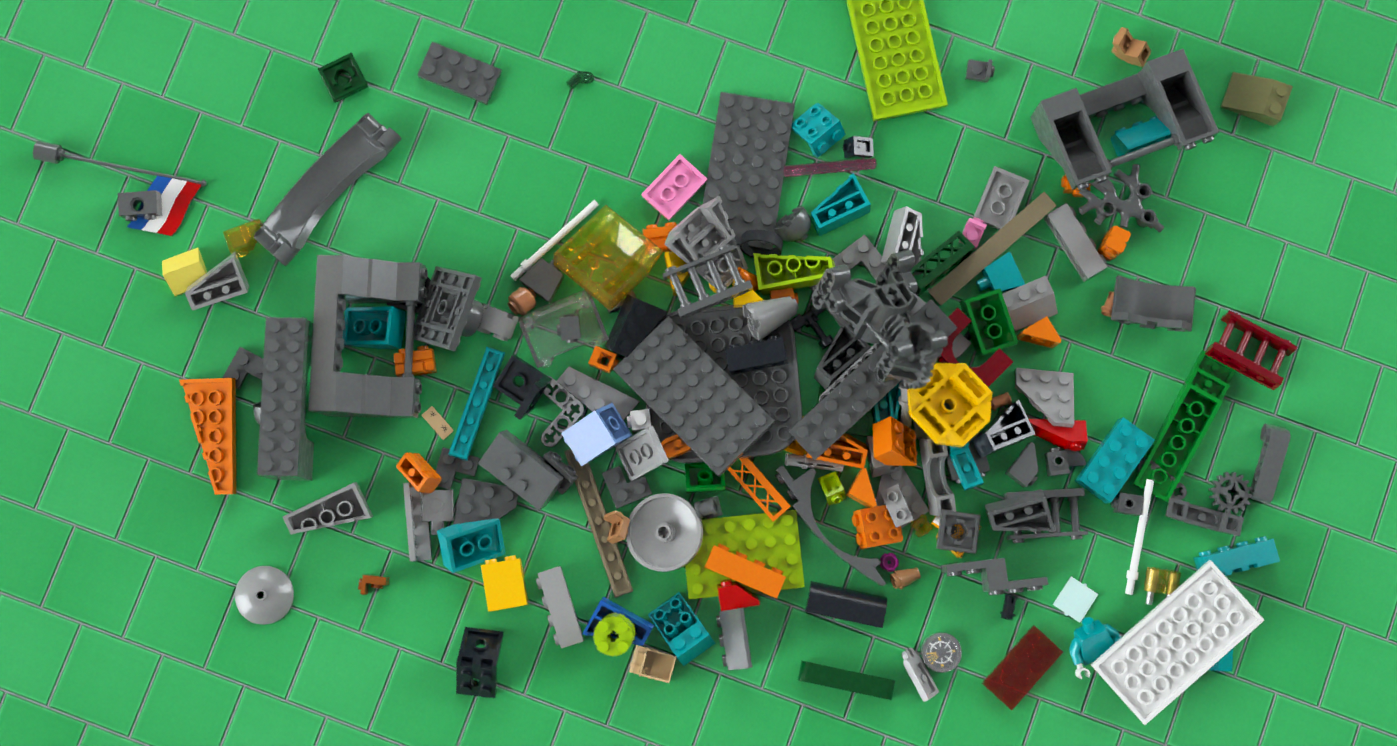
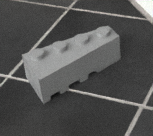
M354 482L283 516V519L290 534L372 518L373 514L358 483Z

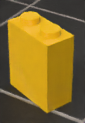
M516 555L504 557L505 561L497 562V559L486 560L485 564L481 565L488 612L529 605L522 561L520 558L516 559Z

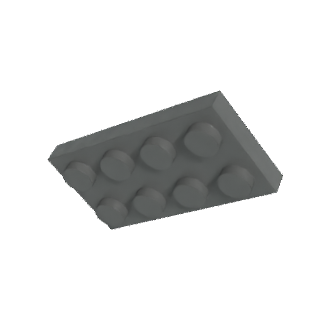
M432 42L417 76L487 105L502 71L497 67Z

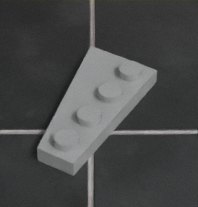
M568 367L557 380L562 387L592 412L613 403L623 421L640 402L571 367Z

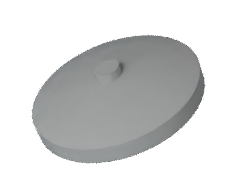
M666 493L652 495L641 501L629 516L630 522L626 536L627 544L633 557L646 568L659 572L675 571L687 565L698 553L703 539L702 521L697 517L694 506L682 497Z

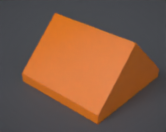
M1047 316L1017 335L1018 340L1049 348H1054L1061 343L1060 336Z
M864 468L858 472L846 496L867 508L876 507L877 504L867 469Z

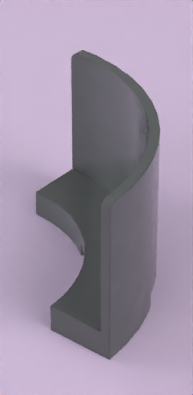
M1116 276L1111 320L1126 325L1140 324L1141 328L1155 329L1156 326L1167 328V331L1191 332L1196 288L1193 286L1152 284L1123 276Z

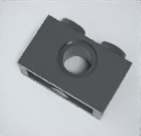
M157 190L118 193L119 216L124 218L125 221H137V218L145 217V220L157 219L156 216H163L161 193ZM143 202V209L137 211L138 203Z

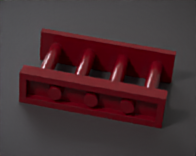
M1229 310L1221 318V321L1227 323L1219 343L1214 342L1210 345L1205 354L1267 388L1275 390L1284 380L1283 377L1278 375V371L1285 355H1291L1298 347L1293 345L1291 341L1282 339L1241 317L1240 314ZM1234 328L1244 332L1236 352L1228 349L1226 346ZM1251 337L1261 341L1253 361L1245 358L1243 355ZM1268 346L1278 350L1270 370L1262 367L1260 364Z

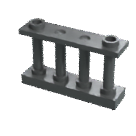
M724 245L715 253L678 268L672 266L665 270L663 279L664 281L671 279L681 303L680 309H678L680 320L752 291L751 281L745 282L744 279L742 280L733 259L732 253L736 252L735 245ZM725 257L735 281L734 287L729 289L724 287L714 264L715 260ZM705 264L717 288L716 294L711 296L706 294L696 271L697 267ZM687 271L699 296L698 301L692 304L690 301L688 302L678 275Z
M1084 488L1042 490L1046 499L1050 502L1055 532L1041 533V531L1033 532V534L1022 535V530L1014 531V535L1007 536V540H1013V543H1024V539L1063 536H1071V540L1083 539L1082 535H1088V531H1080L1077 501L1079 497L1085 496ZM1033 491L1007 492L1003 495L1004 499ZM1060 498H1067V501L1070 502L1072 532H1061L1058 507Z

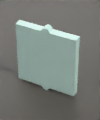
M1071 576L1052 605L1063 611L1065 616L1069 615L1080 623L1098 594L1088 588L1087 584H1082Z

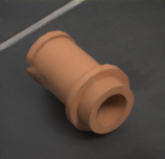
M1113 291L1108 293L1104 306H1101V313L1107 317L1112 315Z
M1005 392L993 397L991 400V410L996 411V408L1011 404L1012 400L1009 393Z

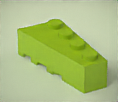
M753 253L758 289L762 295L770 294V291L798 289L818 285L825 270L835 267V262L831 257L761 255Z

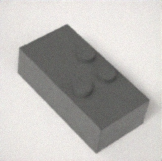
M507 429L498 433L478 463L537 510L546 507L565 480V477L546 459Z

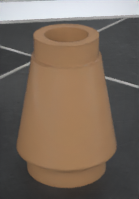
M917 567L897 570L890 574V580L895 589H903L921 577Z

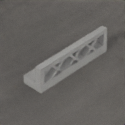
M403 483L410 561L433 560L429 521H421L420 492L411 483Z

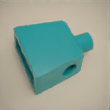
M1011 252L1006 253L982 270L984 278L976 281L980 292L988 288L990 291L1001 288L1002 293L1025 285Z

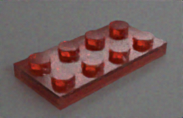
M1032 625L985 678L982 684L1004 705L1013 710L1060 657L1063 651L1037 627Z

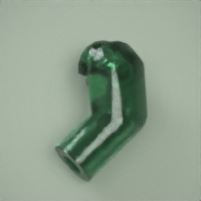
M578 71L566 84L573 89L579 83H592L594 76L591 72Z

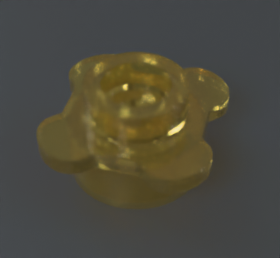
M924 514L910 523L911 528H914L917 537H922L933 528Z

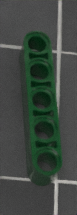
M801 661L798 676L799 681L892 700L895 680Z

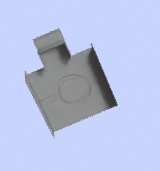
M434 490L432 493H420L421 521H431V535H438L437 530L444 528V521H453V490Z

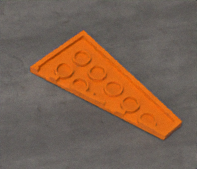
M235 378L179 380L180 385L184 388L185 401L190 407V417L198 442L201 443L204 452L202 453L203 458L206 460L209 468L208 474L215 495L236 494Z

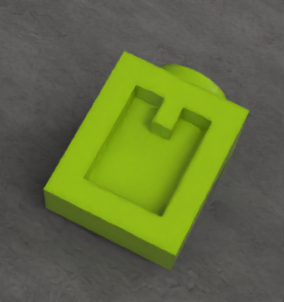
M836 471L818 478L828 505L838 504L846 499L845 490Z

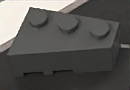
M1042 489L985 505L989 523L995 531L1030 530V532H1055L1047 499Z

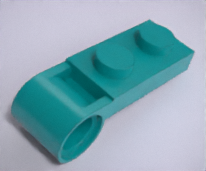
M969 441L961 448L947 446L949 456L964 491L984 483L968 447Z

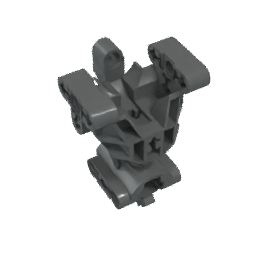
M906 250L891 254L883 271L877 277L876 284L860 278L850 280L851 272L847 265L826 269L812 295L813 306L817 310L828 308L832 313L839 312L848 325L854 328L853 332L858 338L868 343H882L886 347L885 352L874 369V376L877 382L884 383L898 379L900 381L903 380L904 387L908 386L909 389L926 386L930 382L929 377L933 376L930 370H934L933 365L943 352V348L947 346L948 340L945 332L942 330L935 331L932 326L924 323H911L909 314L918 301L917 297L913 295L917 292V282L910 272L915 264L913 252Z

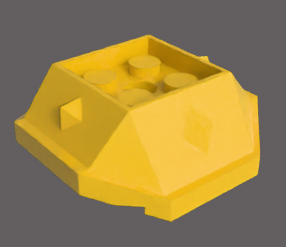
M936 363L933 365L934 370H930L933 376L929 377L930 382L926 386L917 389H907L909 415L936 444L961 448L990 421L992 391L966 363ZM944 402L950 405L951 410L945 408Z

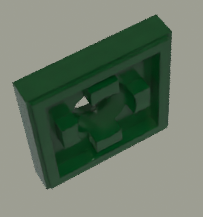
M352 52L318 68L334 103L369 87ZM342 73H347L351 76V81L341 86L338 83V77Z

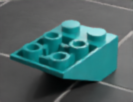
M680 592L648 614L683 666L715 644Z

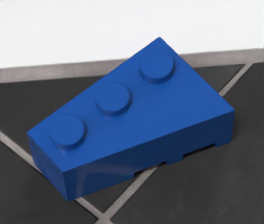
M603 597L582 634L594 636V630L602 618L608 614L620 613L624 614L634 624L636 633L632 644L643 646L654 624ZM613 630L611 636L617 638L619 634H616V631Z

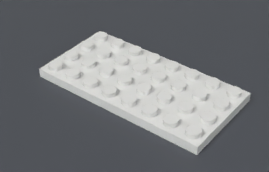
M1209 560L1096 659L1091 666L1139 720L1146 725L1260 625L1264 619L1216 565Z

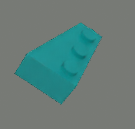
M854 173L811 212V222L819 236L870 213L871 204Z

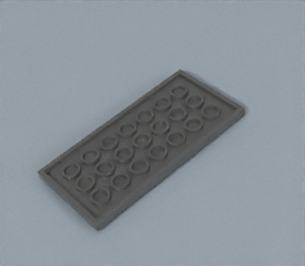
M721 92L703 204L718 196L721 197V205L728 215L729 219L727 220L730 228L735 233L736 243L740 246L741 236L746 231L766 230L775 233L773 229L774 226L776 228L795 103ZM764 241L747 242L748 246L768 250L773 248V244Z
M669 316L628 357H625L613 368L629 387L718 477L775 424V421Z

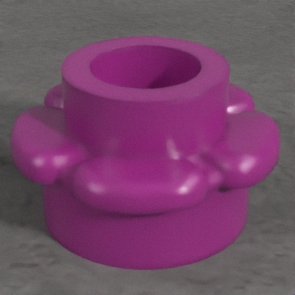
M893 553L884 554L880 558V566L883 570H887V572H893L899 565V560Z

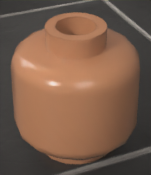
M520 287L508 297V307L516 315H525L536 306V294L530 288Z

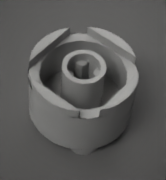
M483 304V318L480 320L481 324L477 331L485 334H491L492 332L494 333L493 337L508 341L513 335L519 317Z

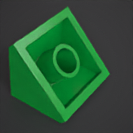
M705 462L685 463L686 493L725 491L724 473L718 477Z

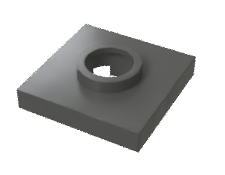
M941 510L936 549L976 554L981 515ZM955 524L961 525L964 530L963 535L957 539L951 536V529Z

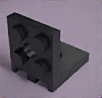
M513 354L493 387L520 404L514 416L521 420L534 410L536 403L542 397L544 390L552 379ZM516 376L523 378L524 384L522 386L516 384Z
M465 627L456 661V694L489 698L496 697L497 664L504 637L503 631ZM477 645H485V647L479 648Z

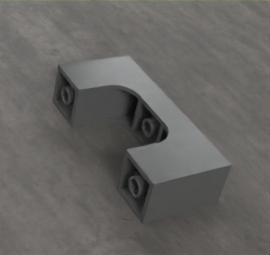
M266 317L257 475L272 480L312 481L314 442L307 439L305 417L307 378L312 357L313 323L306 318Z

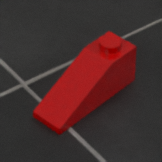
M1029 419L1035 436L1063 449H1071L1072 451L1084 450L1088 442L1086 420H1074L1072 428L1053 426L1048 419Z

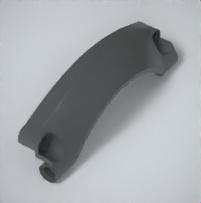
M366 113L356 124L328 148L301 176L275 207L261 228L255 233L254 239L279 262L287 266L304 247L312 230L334 201L362 174L384 159L401 141V137L391 128L387 129L384 125L380 124L371 114Z

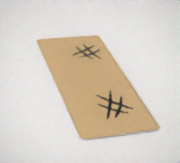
M433 406L422 414V417L443 440L454 431Z

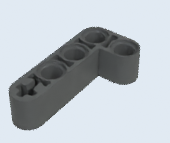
M1265 423L1261 429L1260 439L1264 443L1251 484L1252 490L1249 491V494L1253 495L1250 498L1252 500L1271 503L1274 497L1291 437L1290 432L1284 427Z

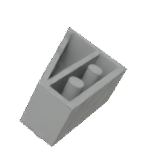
M907 206L893 212L881 259L882 264H887L886 262L891 254L906 250L913 252L915 256L914 266L921 261V256L923 255V249H921V238L923 237L922 213ZM914 272L912 275L916 276L923 272Z
M236 252L187 287L185 295L192 311L248 293L250 286Z

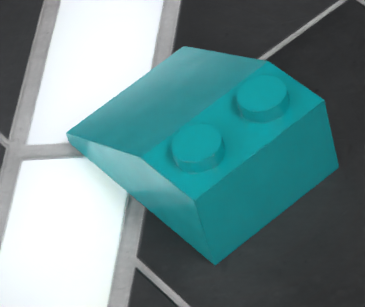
M347 307L344 318L345 329L342 334L344 346L402 349L406 312L395 307Z
M499 518L454 524L437 530L443 565L452 573L506 554Z

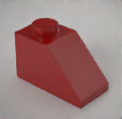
M729 579L721 581V584H717L721 611L760 605L759 598L736 581L732 582Z

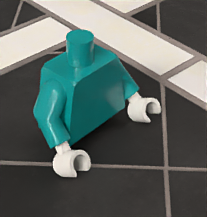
M1091 617L1084 618L1082 620L1083 626L1075 629L1074 638L1069 648L1074 666H1077L1075 675L1079 679H1082L1081 672L1083 670L1085 676L1090 677V671L1083 668V665L1086 666L1094 662L1121 638V635L1115 628L1108 624H1102L1100 620L1094 621Z

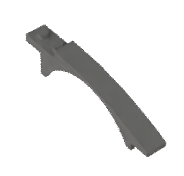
M783 465L776 469L777 474L775 477L781 485L785 483L789 489L786 491L792 500H797V503L792 508L813 534L844 562L880 586H884L886 584L875 569L881 563L878 558L868 559L849 555L832 545L819 530L813 517L810 498L811 487L816 474L814 468H811L796 480L792 479Z

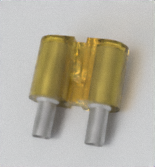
M1147 567L1144 590L1147 591L1145 604L1152 605L1154 592L1167 594L1166 598L1179 587L1181 572Z

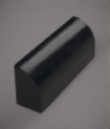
M811 581L805 612L883 628L887 597Z

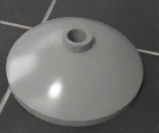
M259 566L247 571L239 580L235 590V603L239 612L244 618L255 624L266 625L279 621L289 612L294 600V589L289 577L280 569L271 566ZM261 591L264 593V597L262 599L258 597V594Z

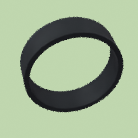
M749 230L741 236L740 250L750 257L754 258L753 253L761 255H781L783 240L773 232ZM764 241L776 247L772 248V250L748 246L747 242Z

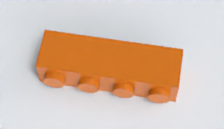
M718 544V547L713 546L705 568L777 599L786 578L782 575L783 571L774 567L772 570L764 567L765 563L756 559L754 562L747 560V555L736 552V554L728 552L730 548L722 544Z

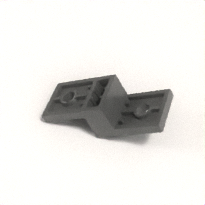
M1005 558L941 565L942 573H947V576L962 575L964 570H966L967 574L981 573L983 592H989V595L1004 594V590H1008V593L1024 592L1023 588L1027 587V591L1042 590L1043 585H1048L1047 577L1008 581Z

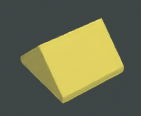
M199 248L162 261L163 276L174 296L185 293L188 286L207 273Z

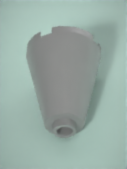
M790 296L746 303L742 306L744 318H748L749 324L747 326L756 340L763 339L795 316L799 309L797 301Z

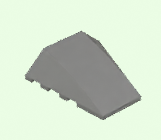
M720 196L694 209L669 232L665 241V245L687 264L719 251V248L724 245H735L736 252L732 253L737 268L748 269L740 246L737 245L734 238L735 233L728 223V215L721 205L722 200ZM725 257L715 260L714 264L724 287H728L733 283V276ZM707 265L697 267V273L716 288Z

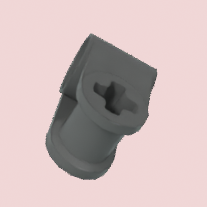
M718 496L707 498L694 504L695 512L699 519H710L723 515Z

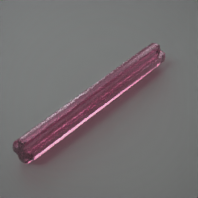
M875 158L789 165L784 166L783 171L785 177L875 169L877 163Z

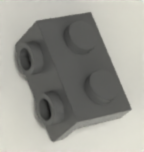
M549 451L543 457L565 477V480L558 488V491L563 495L579 476L576 475L574 468L561 461L562 458L559 454Z

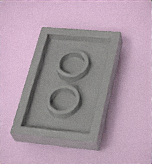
M994 166L973 217L979 218L984 221V224L1000 230L1015 217L1030 180Z
M653 426L645 428L615 446L630 481L644 476L669 461Z

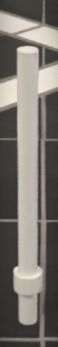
M593 200L528 260L525 259L520 263L521 266L510 275L511 278L516 281L521 275L528 272L542 256L596 209L599 204Z
M1146 479L1142 511L1139 516L1130 569L1127 570L1126 574L1128 580L1125 594L1133 595L1135 580H1138L1139 575L1137 570L1154 480Z

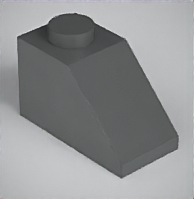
M1033 442L1026 445L1005 473L1023 488L1028 485L1032 486L1038 478L1035 476L1038 473L1035 444Z

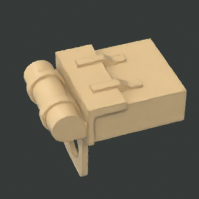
M636 645L629 672L669 683L676 656L653 648Z

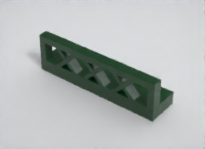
M960 231L927 255L910 271L911 274L923 272V279L919 282L916 280L918 288L915 294L918 297L971 255L975 246ZM958 238L964 246L962 248L953 247V241ZM942 250L950 251V257L940 258V252ZM928 261L937 262V267L935 269L926 268V263Z

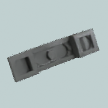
M1172 497L1169 498L1165 515L1187 524L1234 536H1240L1244 517L1211 510Z

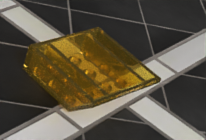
M605 205L554 253V265L611 311L650 273L663 250Z

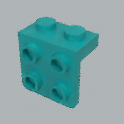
M819 103L814 104L803 113L791 126V129L808 143L813 155L817 158L846 135L840 120Z

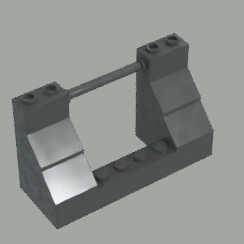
M1184 49L1148 61L1138 74L1079 95L1077 88L1044 99L1040 101L1030 117L1039 140L1063 168L1072 190L1076 188L1083 190L1089 187V184L1096 181L1099 184L1106 181L1107 177L1112 173V167L1171 145L1177 146L1178 151L1184 148L1188 151L1195 148L1196 144L1203 142V144L1212 142L1219 133ZM1143 101L1172 134L1171 138L1109 160L1105 157L1090 118L1096 116L1097 118H1102L1108 115L1109 111L1114 110L1118 112L1123 110L1128 104L1134 106Z
M317 255L308 411L328 417L418 418V413L421 412L419 394L422 393V383L420 379L415 378L412 374L415 307H417V304H424V298L427 296L425 279L428 277V271L425 265L420 262H391L346 255ZM346 304H406L408 307L405 367L402 377L340 372L343 367L341 352L344 348L342 334L345 329L343 315L346 310Z

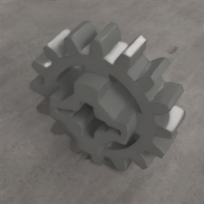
M1225 472L1223 476H1216L1218 481L1214 480L1211 482L1214 487L1209 488V491L1213 492V495H1210L1209 498H1214L1213 506L1219 505L1218 511L1225 509V513H1230L1232 510L1233 514L1238 513V509L1240 511L1245 510L1244 505H1250L1247 499L1253 497V495L1248 494L1252 487H1247L1249 480L1243 481V475L1236 477V472H1231L1230 475L1228 472ZM1228 480L1224 487H1220L1224 481ZM1228 490L1233 492V496H1231V494L1228 493ZM1240 498V502L1234 505L1236 500Z

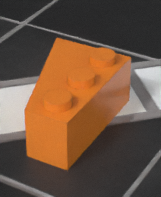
M844 433L817 460L864 469L868 448L863 442ZM806 452V456H807L808 458H812V457Z

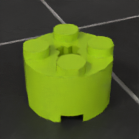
M612 613L600 620L594 630L593 637L595 645L601 653L617 656L629 649L634 641L636 632L634 624L624 614ZM613 630L616 631V634H619L617 638L611 636Z

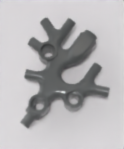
M1133 164L1130 175H1126L1120 169L1114 173L1130 189V197L1127 200L1119 199L1110 179L1099 184L1096 181L1090 183L1103 193V199H1099L1086 188L1079 191L1088 200L1087 204L1078 208L1080 214L1083 215L1092 209H1096L1097 217L1094 222L1098 225H1101L1104 219L1117 211L1121 215V228L1126 229L1129 218L1135 217L1140 227L1154 228L1159 233L1164 229V226L1158 222L1159 219L1156 217V213L1151 209L1145 210L1142 207L1141 202L1151 195L1152 189L1148 184H1141L1139 182L1140 165Z

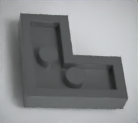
M239 347L222 378H235L236 388L240 390L249 373L261 380L263 379L264 359Z
M443 447L435 470L442 478L438 485L439 487L451 490L456 472L475 477L480 458L469 455L468 461L450 456V449Z
M620 466L602 473L616 509L652 495L645 476L627 483Z

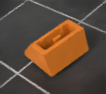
M891 416L874 423V458L885 465H917L915 431Z

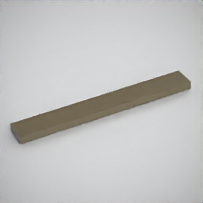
M1043 192L929 290L928 293L940 306L944 304L1057 205Z
M566 450L564 452L568 464L575 469L576 475L579 476L575 484L614 597L632 592L633 588L617 543L612 544L607 541L611 525L603 519L606 511L589 463L581 466L575 459L572 450Z

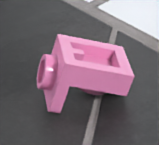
M976 217L968 219L962 232L975 246L974 249H977L983 232L987 227L983 220Z

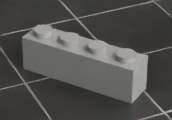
M1065 203L1048 213L1044 220L1083 282L1106 269L1107 262L1102 254L1099 255L1093 239L1089 238L1085 233L1086 228L1083 223L1078 222L1074 209Z
M558 566L537 573V586L539 589H543L544 596L541 597L544 607H548L550 615L547 616L550 626H554L556 634H553L556 645L564 648L585 641L562 567Z

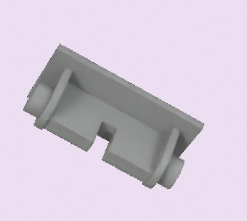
M898 484L880 492L896 528L914 520Z

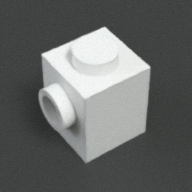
M649 409L630 411V416H627L628 428L632 427L633 432H640L650 427Z

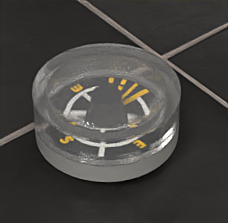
M934 633L928 636L922 643L921 658L924 664L933 671L949 672L961 660V646L957 639L950 634Z

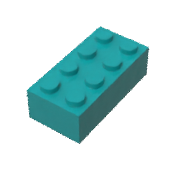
M1124 417L1118 419L1077 476L1075 482L1105 504L1111 503L1155 440Z

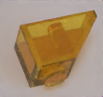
M256 219L224 231L223 234L230 253L236 252L238 257L249 254L248 252L252 251L257 243L254 235L264 222Z

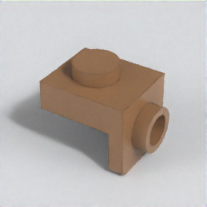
M619 511L605 514L603 519L611 523L607 541L614 544L624 540L628 534L627 530L630 519Z

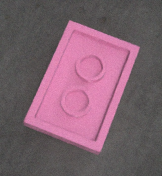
M679 154L641 196L670 221L708 179Z

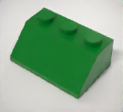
M1001 288L959 301L962 312L971 320L967 327L977 356H983L995 352L999 348L1003 349L1019 343Z

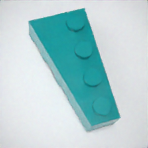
M1266 536L1255 538L1254 543L1248 544V541L1236 543L1237 547L1229 548V545L1217 548L1218 552L1211 553L1210 550L1199 552V556L1194 557L1196 569L1199 570L1205 563L1211 560L1227 576L1231 575L1232 572H1242L1252 567L1257 568L1280 562L1274 539H1267Z

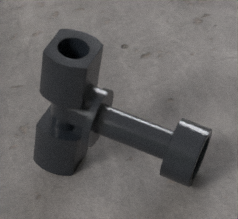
M811 305L809 307L810 310L803 315H797L790 322L795 332L804 325L807 328L811 326L821 340L818 344L823 350L833 342V337L831 335L826 336L817 323L819 320L818 316L827 309L817 310Z

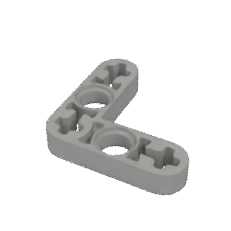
M550 377L552 379L550 382L551 387L555 389L558 386L559 388L550 396L549 393L552 391L546 387L544 394L560 407L562 412L543 432L541 441L547 447H554L560 442L563 435L558 436L556 433L553 437L555 440L553 443H546L547 438L545 436L553 434L554 430H551L553 426L560 433L573 426L582 417L584 406ZM558 392L566 394L567 397L564 402L556 400ZM577 405H579L580 413L577 414L575 412L571 416L572 418H574V420L571 422L569 417L565 416L564 414L567 412L569 415L572 412L571 406L576 407ZM560 419L568 421L566 429L558 428L557 423Z

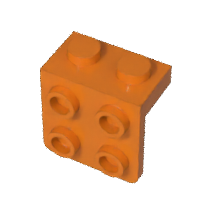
M886 505L853 511L852 522L856 526V542L860 549L903 541L901 526L895 527Z

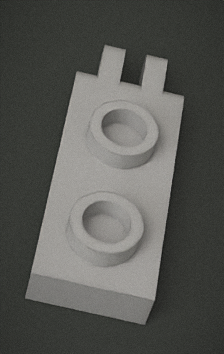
M913 648L903 651L901 654L904 659L903 665L923 702L931 699L939 693V690L920 655L915 653Z

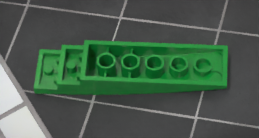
M1204 350L1201 351L1133 482L1134 485L1144 490L1146 479L1154 480L1152 495L1167 503L1223 403L1222 399L1230 387L1229 383L1236 370L1206 355ZM1152 460L1162 469H1151L1152 464L1150 461ZM1167 473H1169L1175 479L1170 481V477Z

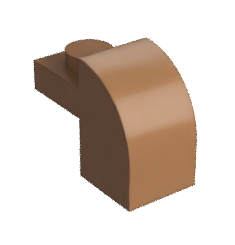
M1123 27L1114 36L1112 53L1129 64L1143 67L1152 52L1147 42L1133 39L1129 30Z

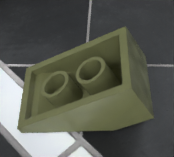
M1233 72L1221 107L1274 127L1282 119L1293 86L1273 79Z

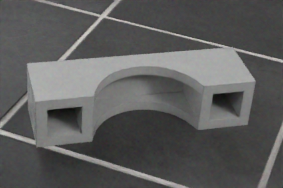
M930 437L918 438L930 515L940 516L941 510L956 512L954 493L950 490L945 477L944 464L948 456L947 446L936 444Z

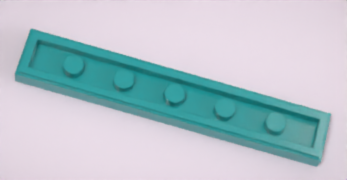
M486 347L449 451L450 456L468 461L505 352Z

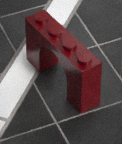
M956 308L948 316L957 329L947 337V346L943 348V352L938 360L939 363H959L953 354V341L971 323V320L959 308ZM999 348L984 364L969 368L989 387L1013 361Z

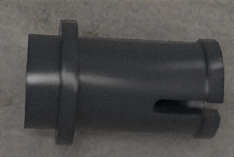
M1005 595L1003 610L1000 611V614H1002L1001 618L1013 620L1018 597Z

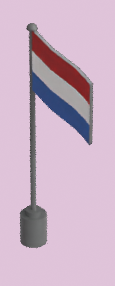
M37 141L33 148V158L35 160L59 164L64 158L157 176L147 191L157 190L161 193L163 216H156L157 219L145 220V217L137 218V221H131L127 226L128 228L173 236L182 224L191 201L200 188L205 187L207 184L205 180L198 181L65 154L62 146ZM141 202L138 211H140V210L143 209V207H144V203H143V202Z

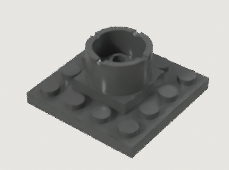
M436 266L427 289V296L424 298V304L420 308L414 325V340L455 352L460 343L461 335L465 337L473 335L481 324L483 305L474 298L480 288L482 278L477 275Z

